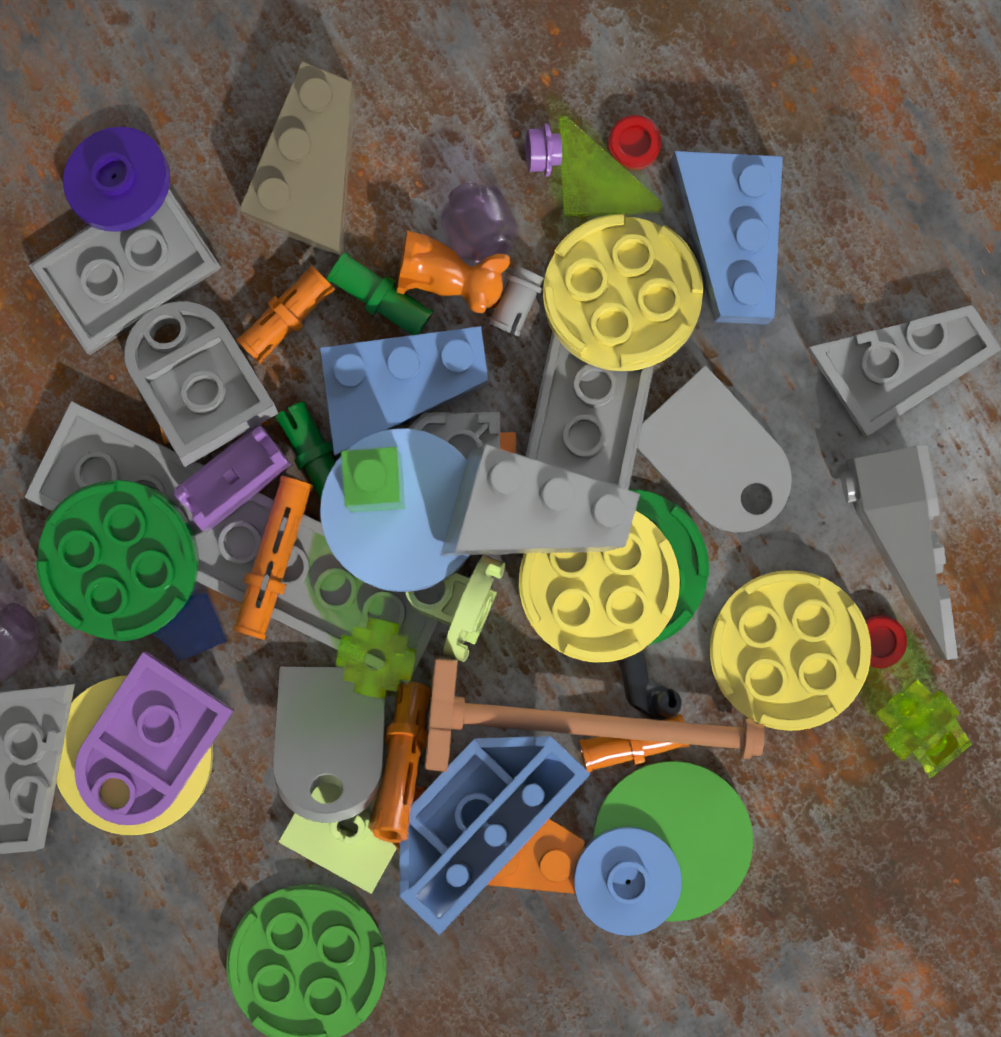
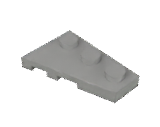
M970 305L849 338L815 345L807 348V350L865 438L999 352L1001 347L974 306Z
M75 684L0 692V854L29 852L44 848Z

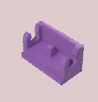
M259 424L242 435L176 487L174 495L189 509L193 515L192 519L201 531H210L289 469L292 464L262 425Z

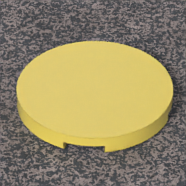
M625 214L598 217L570 232L556 247L555 253L547 267L543 284L545 314L559 342L580 360L592 366L611 371L644 369L662 362L679 350L690 337L697 324L703 297L701 270L688 244L666 225L661 226L636 217H625Z
M636 510L626 547L607 552L524 553L520 565V598L530 624L538 635L554 649L571 658L582 661H617L643 650L666 627L674 613L679 595V569L669 541L653 522Z
M794 570L777 571L750 580L727 600L716 618L712 629L710 660L713 674L725 698L743 715L773 729L787 731L804 730L832 720L854 701L868 675L871 660V641L861 611L850 596L836 584L808 572Z
M127 675L109 678L89 687L72 701L56 783L67 804L86 822L110 833L142 835L161 830L183 817L198 801L211 775L213 744L174 803L155 819L138 825H119L97 816L88 808L79 794L75 780V763L83 742L127 677ZM109 778L102 786L101 795L107 805L120 808L127 804L130 791L123 780Z

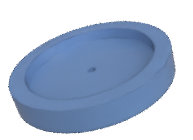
M622 826L600 833L585 846L575 866L574 889L583 912L595 925L613 934L631 936L655 929L671 915L681 893V871L674 853L660 837L639 827Z

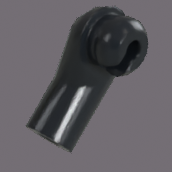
M638 652L620 660L626 700L630 706L654 720L672 718L680 712L682 700L677 691L668 689L649 678L645 652Z

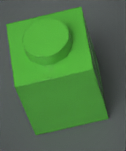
M397 447L341 451L344 503L351 513L405 509L402 455Z

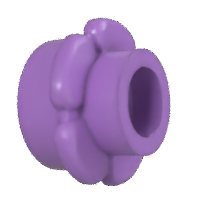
M543 123L541 129H527L525 150L528 172L544 171L545 177L550 176L552 166H560L562 162L560 133L551 134L550 126L547 123Z

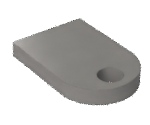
M186 301L163 304L142 316L130 331L125 345L127 370L184 467L278 414L275 404L221 318L211 309ZM174 324L181 328L178 337L172 342L158 343L154 341L155 333L164 325Z
M706 365L642 423L637 450L688 506L710 526L726 532H748L770 523L784 508L790 495L792 484L791 468L786 454ZM753 483L764 486L770 495L768 508L758 515L747 512L741 504L742 491L746 486Z
M280 667L273 770L278 793L283 802L294 813L315 822H339L359 814L375 799L383 778L386 673L376 668ZM324 783H333L342 790L341 796L336 801L328 804L317 802L312 797V793L317 786Z

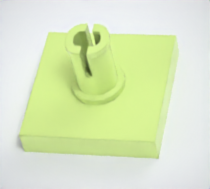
M324 783L314 789L312 797L317 802L328 804L336 801L341 796L342 790L333 783ZM376 797L362 812L339 822H315L294 813L279 840V843L370 894H372L396 851L393 843L376 838L367 827Z

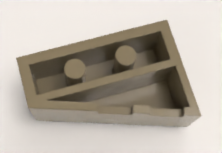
M301 62L239 209L243 216L251 222L338 258L344 253L348 179L356 97L351 81L306 62Z

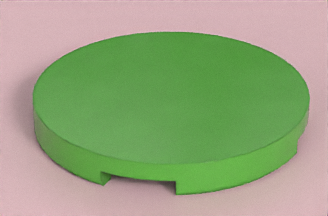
M662 760L640 766L627 774L610 790L597 812L593 838L606 830L616 827H639L660 837L674 853L680 866L682 887L678 903L665 921L691 920L719 908L739 888L750 866L753 851V832L746 807L736 791L723 778L699 764L681 760Z
M306 883L286 886L260 899L241 919L228 948L227 979L229 988H231L240 1009L251 1021V1024L266 1036L341 1037L366 1020L381 996L387 972L385 943L381 931L371 914L362 904L347 893L320 884Z

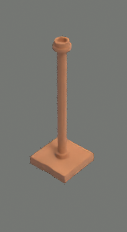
M435 654L425 770L448 771L451 729L462 730L463 724L740 749L742 759H751L752 755L762 756L765 727L764 724L754 723V719L744 718L742 727L465 703V697L454 696L457 659L448 655Z

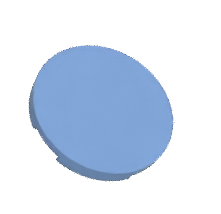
M403 428L374 433L361 439L348 450L398 448L402 455L405 509L351 513L344 503L342 457H340L327 477L321 497V523L326 541L341 565L352 575L371 586L393 592H413L435 586L457 572L470 556H441L467 460L451 444L425 431Z

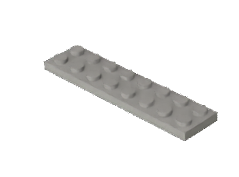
M72 401L24 496L53 511L63 499L73 492L97 482L130 480L148 485L171 499L188 519L198 546L199 568L196 581L242 603L247 584L243 583L245 572L251 573L274 499L258 492L210 531H201L192 519V513L183 502L176 498L174 492L176 487L204 465L194 461L184 467L175 451ZM285 509L272 550L274 554L278 552L290 513L289 509ZM303 514L298 535L282 583L287 585L284 595L278 594L271 618L409 684L439 621L413 609L406 597V592L382 590L352 575L332 553L326 541L322 523ZM272 562L268 563L255 604L256 608L261 606L272 571ZM441 582L435 586L414 591L415 597L423 604H435L442 599L446 588L444 582Z

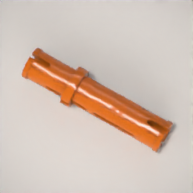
M280 476V484L264 528L251 573L245 572L243 583L247 584L236 624L232 629L233 631L262 640L266 638L265 634L278 594L284 595L287 585L282 583L298 535L308 496L313 488L311 484L286 476ZM285 509H289L290 513L278 552L274 554L272 550ZM272 562L273 567L261 606L256 608L255 604L268 563Z
M403 682V685H398L394 718L392 724L387 726L384 739L388 744L387 759L382 778L378 812L372 834L382 841L391 843L407 840L421 750L426 748L428 733L425 730V719L431 690L426 685L417 682H409V684Z

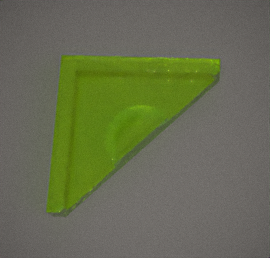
M567 116L559 117V133L562 142L561 181L563 217L661 212L662 202Z

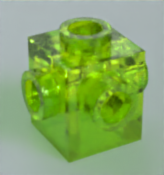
M368 617L367 626H354L352 636L342 634L336 666L345 668L343 681L355 683L354 693L385 699L386 690L397 692L401 680L411 681L417 649L408 648L410 635L399 633L400 623ZM379 649L384 653L386 661L382 668L371 669L367 666L365 655L368 650Z
M918 680L904 691L894 695L888 704L876 713L888 730L881 738L901 762L910 756L930 779L972 745L956 720L960 712L953 702L941 690L932 695Z

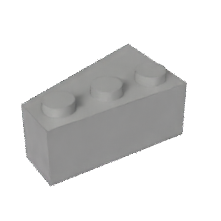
M485 444L469 453L441 556L607 552L626 547L640 494Z

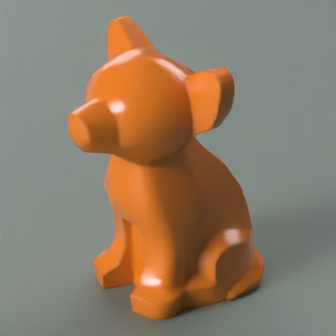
M407 231L401 256L396 293L404 295L407 290L418 288L440 297L461 295L464 302L469 305L473 312L483 313L487 308H497L503 290L501 274L509 266L510 257L505 254H494L486 257L480 264L470 267L456 252L445 244L427 235Z

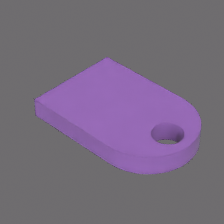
M147 651L143 652L78 752L75 763V780L81 798L92 812L111 823L138 825L155 819L165 812L177 799L235 709ZM118 778L127 784L130 797L124 807L114 808L104 802L101 789L107 779Z

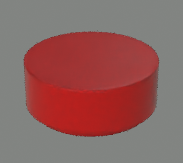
M630 115L620 119L612 127L608 138V151L612 160L621 168L630 171H638L650 166L657 158L661 148L659 129L650 119L640 115Z
M871 615L864 618L871 641L870 666L874 668L893 666L903 657L907 648V636L904 628L897 620L889 616Z

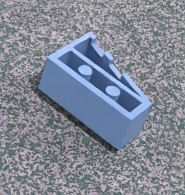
M675 151L670 161L679 187L684 214L692 234L698 256L697 261L714 322L767 325L774 319L783 157Z
M481 326L320 348L334 455L337 457H341V451L348 450L352 445L367 436L385 430L398 429L419 418L423 413H431L488 385Z

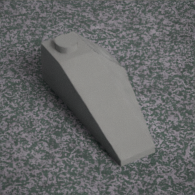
M928 444L846 460L848 470L841 472V482L846 502H854L856 513L937 658L945 660L958 658L950 595L945 584L938 585L936 575L943 573V564H946L944 546L939 542L936 532L931 531L930 520H933L935 516H940Z

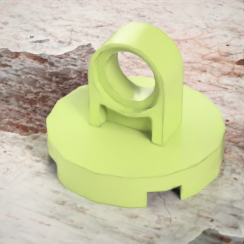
M483 555L470 578L454 573L443 581L446 588L445 594L435 604H423L417 600L414 591L406 592V597L413 609L450 626L443 654L462 662L467 660L469 650L468 646L464 645V642L467 641L475 645L497 594L496 591L490 589L494 578H491V576L499 579L502 578L505 568L504 562Z

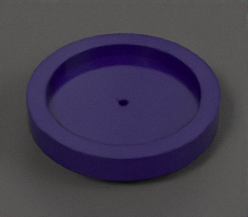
M129 127L106 128L88 136L70 155L63 176L64 193L75 213L88 225L109 232L129 230L149 220L162 206L170 186V168L162 150L147 134Z

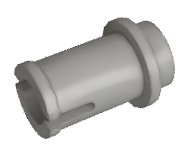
M515 265L511 274H505L504 278L509 281L492 319L490 318L489 324L520 337V331L537 293L543 294V289L540 286L544 278Z

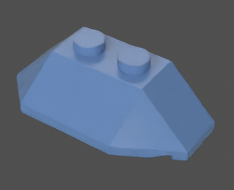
M551 736L474 738L448 766V771H443L411 805L407 840L400 842V898L440 935L588 778L590 773Z

